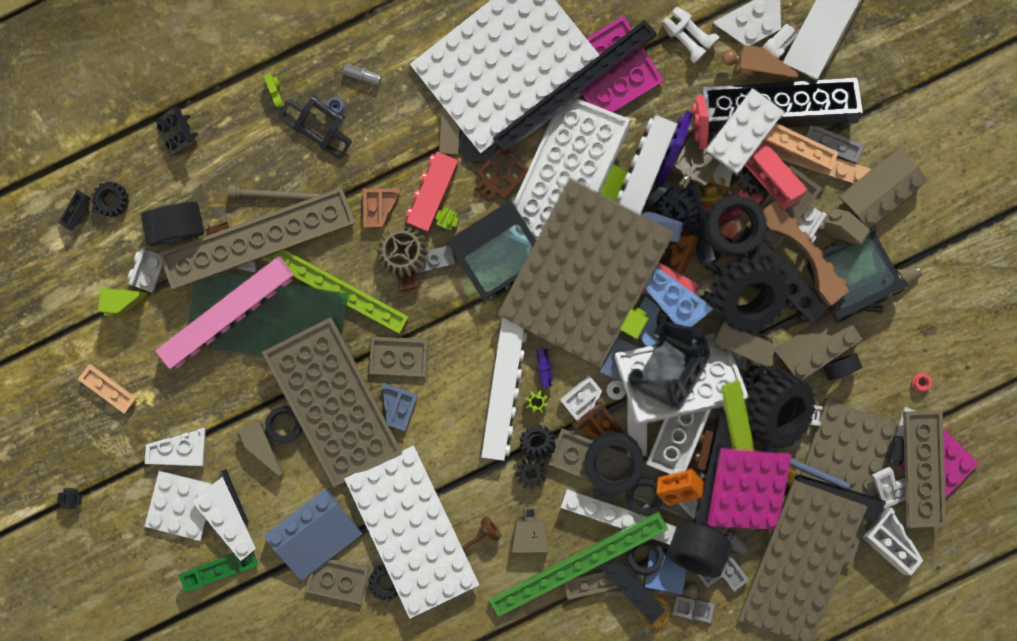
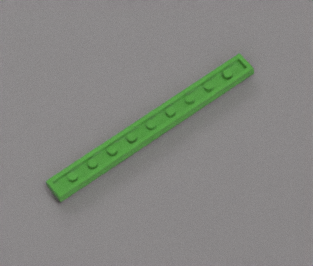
M658 511L491 597L489 601L499 617L667 531L668 527Z

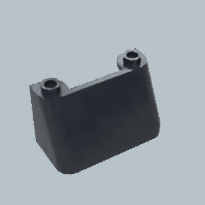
M662 321L654 331L657 346L643 370L634 368L629 373L627 379L630 386L671 408L680 409L709 360L710 348L703 329Z

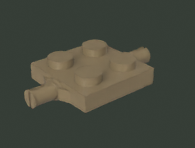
M710 134L708 138L707 148L712 143L713 134ZM691 136L675 160L672 169L683 176L678 184L681 189H686L690 181L704 188L720 162L708 154L706 149H699L698 142H695L694 137Z

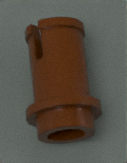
M225 221L213 227L208 226L205 231L208 236L230 227L228 222Z

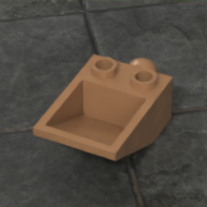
M743 45L738 51V55L732 50H727L722 55L724 64L730 66L736 63L735 74H739L740 78L750 79L752 76L782 82H793L798 77L796 71L761 47Z

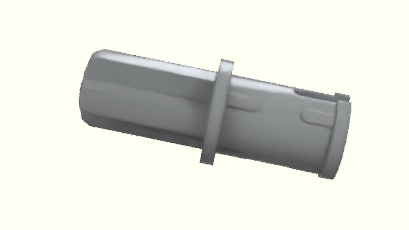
M345 64L343 68L344 75L358 79L359 82L364 81L377 87L380 83L382 75L367 71L365 67L362 69Z

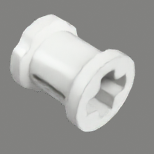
M814 405L815 413L812 415L813 420L810 425L821 426L819 421L823 406Z

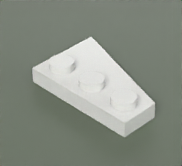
M206 428L146 444L145 464L204 466Z

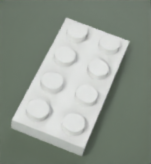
M752 89L708 146L706 152L738 174L784 111Z

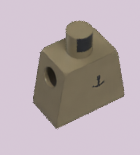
M534 508L524 509V519L516 520L512 553L549 552L543 519H536V510Z

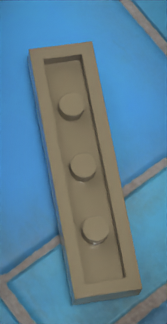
M629 565L625 566L640 583H643L641 575L634 573ZM603 571L578 576L564 583L568 600L618 588Z

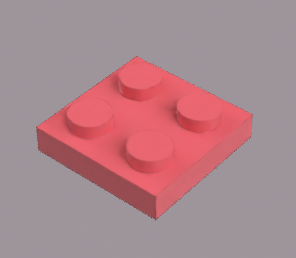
M696 95V103H692V113L695 115V119L692 120L694 141L698 142L699 149H707L708 111L704 95Z

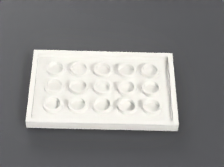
M715 334L705 335L710 348L709 360L680 409L671 408L631 387L628 382L629 373L634 368L643 370L657 345L615 353L614 358L637 425L724 407L720 386L735 380L741 381L744 401H747L749 396H747L748 393L732 352L728 349L725 352L715 347L716 344L713 342Z

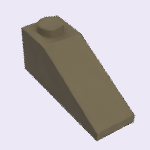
M262 420L238 430L237 438L241 445L244 444L249 452L278 476L284 473Z

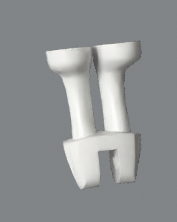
M675 7L672 14L680 22L676 25L666 17L661 23L671 38L676 37L685 45L691 53V61L695 64L713 47L720 37L715 33L705 34L692 22L691 14ZM687 29L704 48L698 46L683 30Z

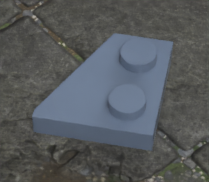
M383 383L386 422L388 426L406 431L418 395Z

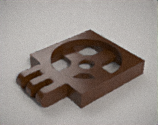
M499 148L476 172L483 180L474 189L478 191L483 186L485 189L480 195L483 197L489 192L490 195L485 199L487 202L496 193L505 199L525 178L529 169L510 151L504 154ZM498 156H509L511 159L506 164H500L495 158ZM516 164L520 168V177L518 179L511 174V169ZM489 165L496 170V175L491 180L487 177ZM502 168H505L507 170V174L505 176H502L500 174V170ZM502 179H506L511 184L510 188L506 189L498 188L496 185Z

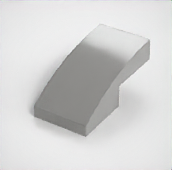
M677 595L673 615L712 623L716 604Z

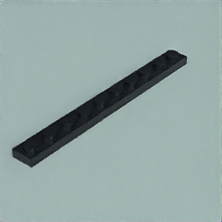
M645 20L498 133L493 137V140L503 153L507 154L656 38L657 33Z

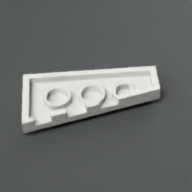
M221 477L196 497L192 503L238 559L242 561L256 548L224 479Z

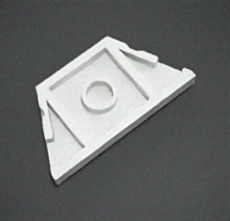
M753 0L714 21L713 25L726 32L732 39H736L742 46H752L781 30L780 0Z

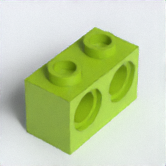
M636 308V310L631 309L620 330L638 339L650 319L646 317L648 313L640 308Z

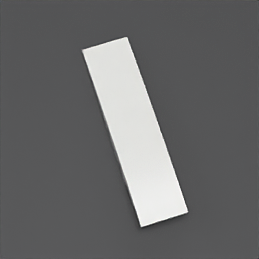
M816 0L783 63L791 69L818 81L834 51L838 48L862 0Z

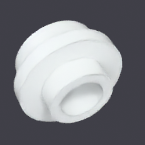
M612 381L607 386V394L614 400L621 399L626 393L624 384L620 381ZM614 387L620 388V392L618 394L613 393Z

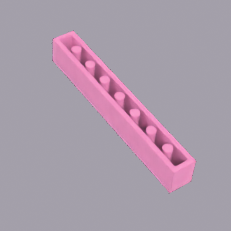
M281 256L277 257L155 351L169 369L174 366L179 368L186 362L184 358L188 355L193 357L201 351L199 348L201 345L212 343L216 339L215 335L218 332L225 333L231 328L230 323L234 320L238 323L247 316L245 314L247 310L251 309L253 311L261 305L260 301L264 297L267 299L271 298L277 293L275 291L276 288L280 285L284 288L292 282L290 278L294 273Z

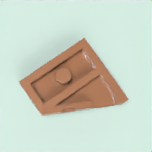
M400 188L363 189V227L384 226L400 194Z

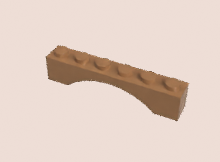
M776 200L766 206L763 210L767 218V231L788 238L804 252L813 269L815 291L827 306H831L848 293L847 282L842 277L839 278L836 275L835 267L830 262L824 260L823 252L818 247L812 245L810 236L805 231L802 232L799 229L798 221L793 216L790 217L787 214V209L784 210Z

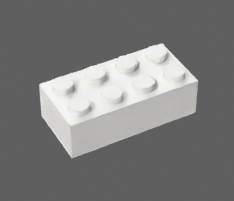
M711 409L664 419L647 465L669 474L686 471Z

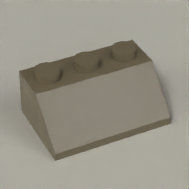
M721 318L713 339L716 348L725 352L728 349L734 352L733 355L740 359L745 357L751 359V363L762 367V365L768 367L777 348L773 338L757 331L748 333L747 330L744 333L738 332L730 328Z

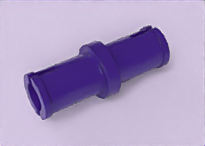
M548 348L536 350L537 371H539L541 388L553 387L550 372L552 366L549 365Z

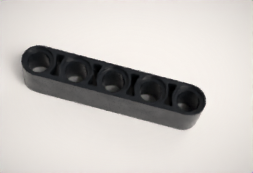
M795 474L794 480L866 505L867 509L863 517L880 521L886 504L884 500Z

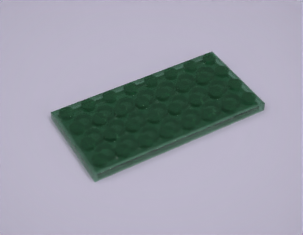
M222 272L195 282L188 325L252 276ZM289 283L284 288L280 285L275 289L277 292L269 299L264 297L260 301L261 305L253 311L251 309L245 312L246 317L238 323L234 320L229 324L231 326L229 330L223 334L218 332L215 335L216 339L209 345L204 343L201 346L264 357L262 351L329 317H332L342 336L349 294Z

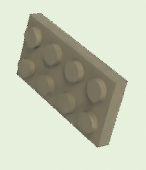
M790 166L789 168L807 189L802 199L787 208L786 211L790 217L793 216L798 221L822 188L796 168ZM769 194L760 207L764 209L775 199ZM749 220L745 226L751 229V222ZM766 230L765 238L762 241L776 250L785 237Z

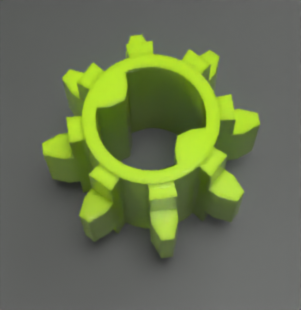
M443 207L436 214V225L452 231V228H456L459 222L457 218L459 213Z
M541 390L538 391V394H534L531 391L532 396L530 398L525 397L529 401L526 408L532 407V413H535L536 409H539L542 413V407L548 406L544 402L547 396L542 397ZM532 398H541L542 404L539 407L532 405Z

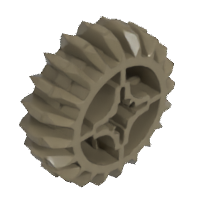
M402 226L401 231L395 227L394 233L388 230V237L382 235L384 242L378 243L381 247L377 249V253L380 254L378 260L382 262L381 266L386 268L387 273L392 272L395 277L399 273L402 278L407 273L411 277V271L419 272L418 266L424 268L422 261L428 260L425 256L429 254V250L426 249L428 243L424 242L425 237L423 235L420 236V232L418 230L414 231L412 227L406 230V227ZM401 239H410V240H412V241H407V242H405V243H402V242H400L399 240H401ZM394 244L395 249L393 252H391V255L389 256V250L391 246ZM399 246L402 248V250H405L407 257H405L404 254H401ZM417 247V254L412 260L411 254L415 251V248ZM399 261H406V262H407V264H403V265H398V264H394V263H395V262L398 263Z

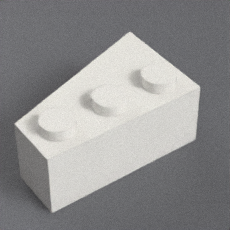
M893 508L883 509L880 521L874 520L862 534L861 538L903 575H912L923 560L911 539L906 535L903 525L896 518Z

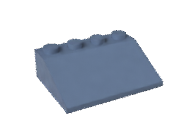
M326 488L266 533L264 537L279 557L302 581L361 536L362 532L330 489Z

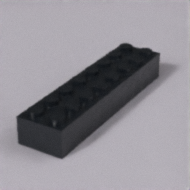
M857 78L703 87L701 94L704 95L709 116L708 132H720L752 89L784 111L776 123L785 128L858 123L862 114Z

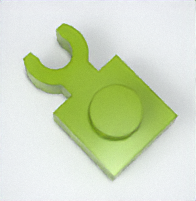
M271 73L264 75L275 106L277 108L284 106L278 89L281 85L277 76L273 77Z

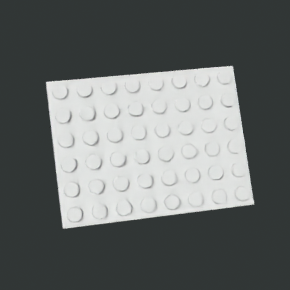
M490 0L410 65L480 154H482L495 144L493 137L594 60L599 54L556 0Z

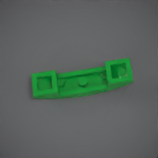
M254 551L242 561L233 553L179 574V578L184 592L187 593L203 587V585L259 565Z

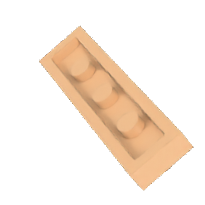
M775 123L763 139L765 142L828 171L833 169L838 155L837 151Z

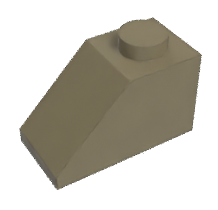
M832 207L823 220L826 235L831 238L862 246L870 233V229L854 215L841 209Z

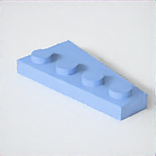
M655 267L644 287L675 324L692 327L713 310L710 304L658 267Z

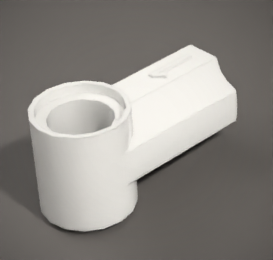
M785 24L762 48L776 58H779L785 51L784 49L790 45L798 34L794 28Z

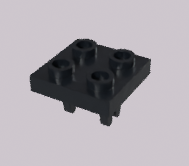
M179 106L171 108L156 120L157 129L163 137L165 148L169 151L170 156L180 153L194 142L193 139L199 136L197 132L190 133L186 121L191 119L190 114L183 116Z

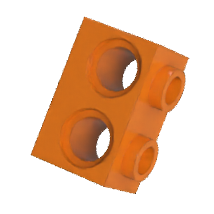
M692 469L658 477L656 494L668 506L702 498L703 480Z

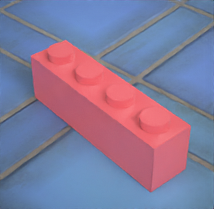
M765 141L760 143L744 164L784 210L800 201L807 191L804 184L799 181L791 169L784 164Z
M440 152L431 155L428 162L430 166L428 173L424 172L420 181L423 185L420 191L416 190L414 194L413 208L409 207L405 218L408 219V224L429 232L459 163L458 160Z

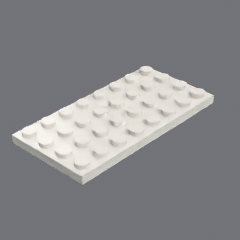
M579 99L573 101L551 119L514 201L517 205V210L536 240L569 177L599 193L601 192L632 123L630 119ZM518 224L502 233V235L532 247Z
M414 445L403 450L401 454L367 471L355 473L344 478L409 619L480 585Z

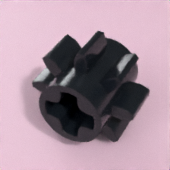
M63 488V492L58 493L57 502H61V508L76 509V505L81 504L82 495L78 494V489Z

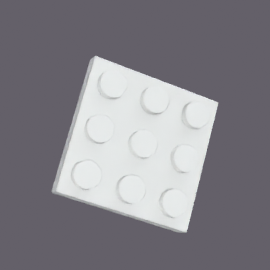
M160 470L144 527L201 541L207 520L192 501L209 488L212 483Z

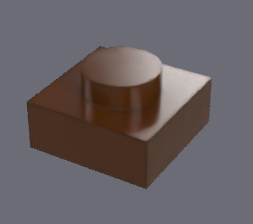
M414 270L411 271V277L405 273V276L402 278L398 273L397 278L401 293L420 288L418 276Z

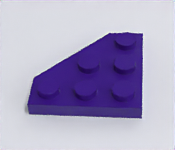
M686 110L684 116H680L677 121L676 129L662 161L663 166L659 168L656 175L657 181L655 186L663 187L682 148L693 113Z

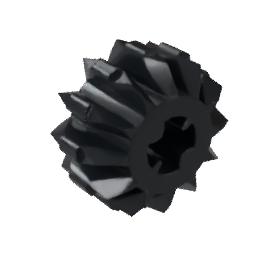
M530 458L528 459L529 463L526 464L525 460L522 459L521 463L524 466L516 465V468L521 470V472H515V476H522L517 480L518 484L525 481L523 488H526L528 483H530L531 490L534 489L533 483L541 487L538 480L546 481V478L541 475L547 474V470H540L545 464L537 465L536 459L532 463ZM532 468L535 469L534 473L536 475L530 478L527 477L528 473L526 471H530Z

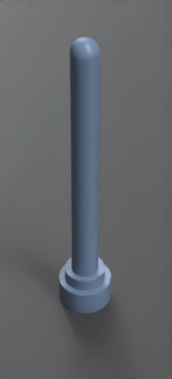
M768 445L764 448V451L778 452V450ZM791 458V467L842 489L848 490L850 488L848 482Z

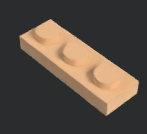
M89 364L78 378L80 382L124 414L137 399V397L92 364Z

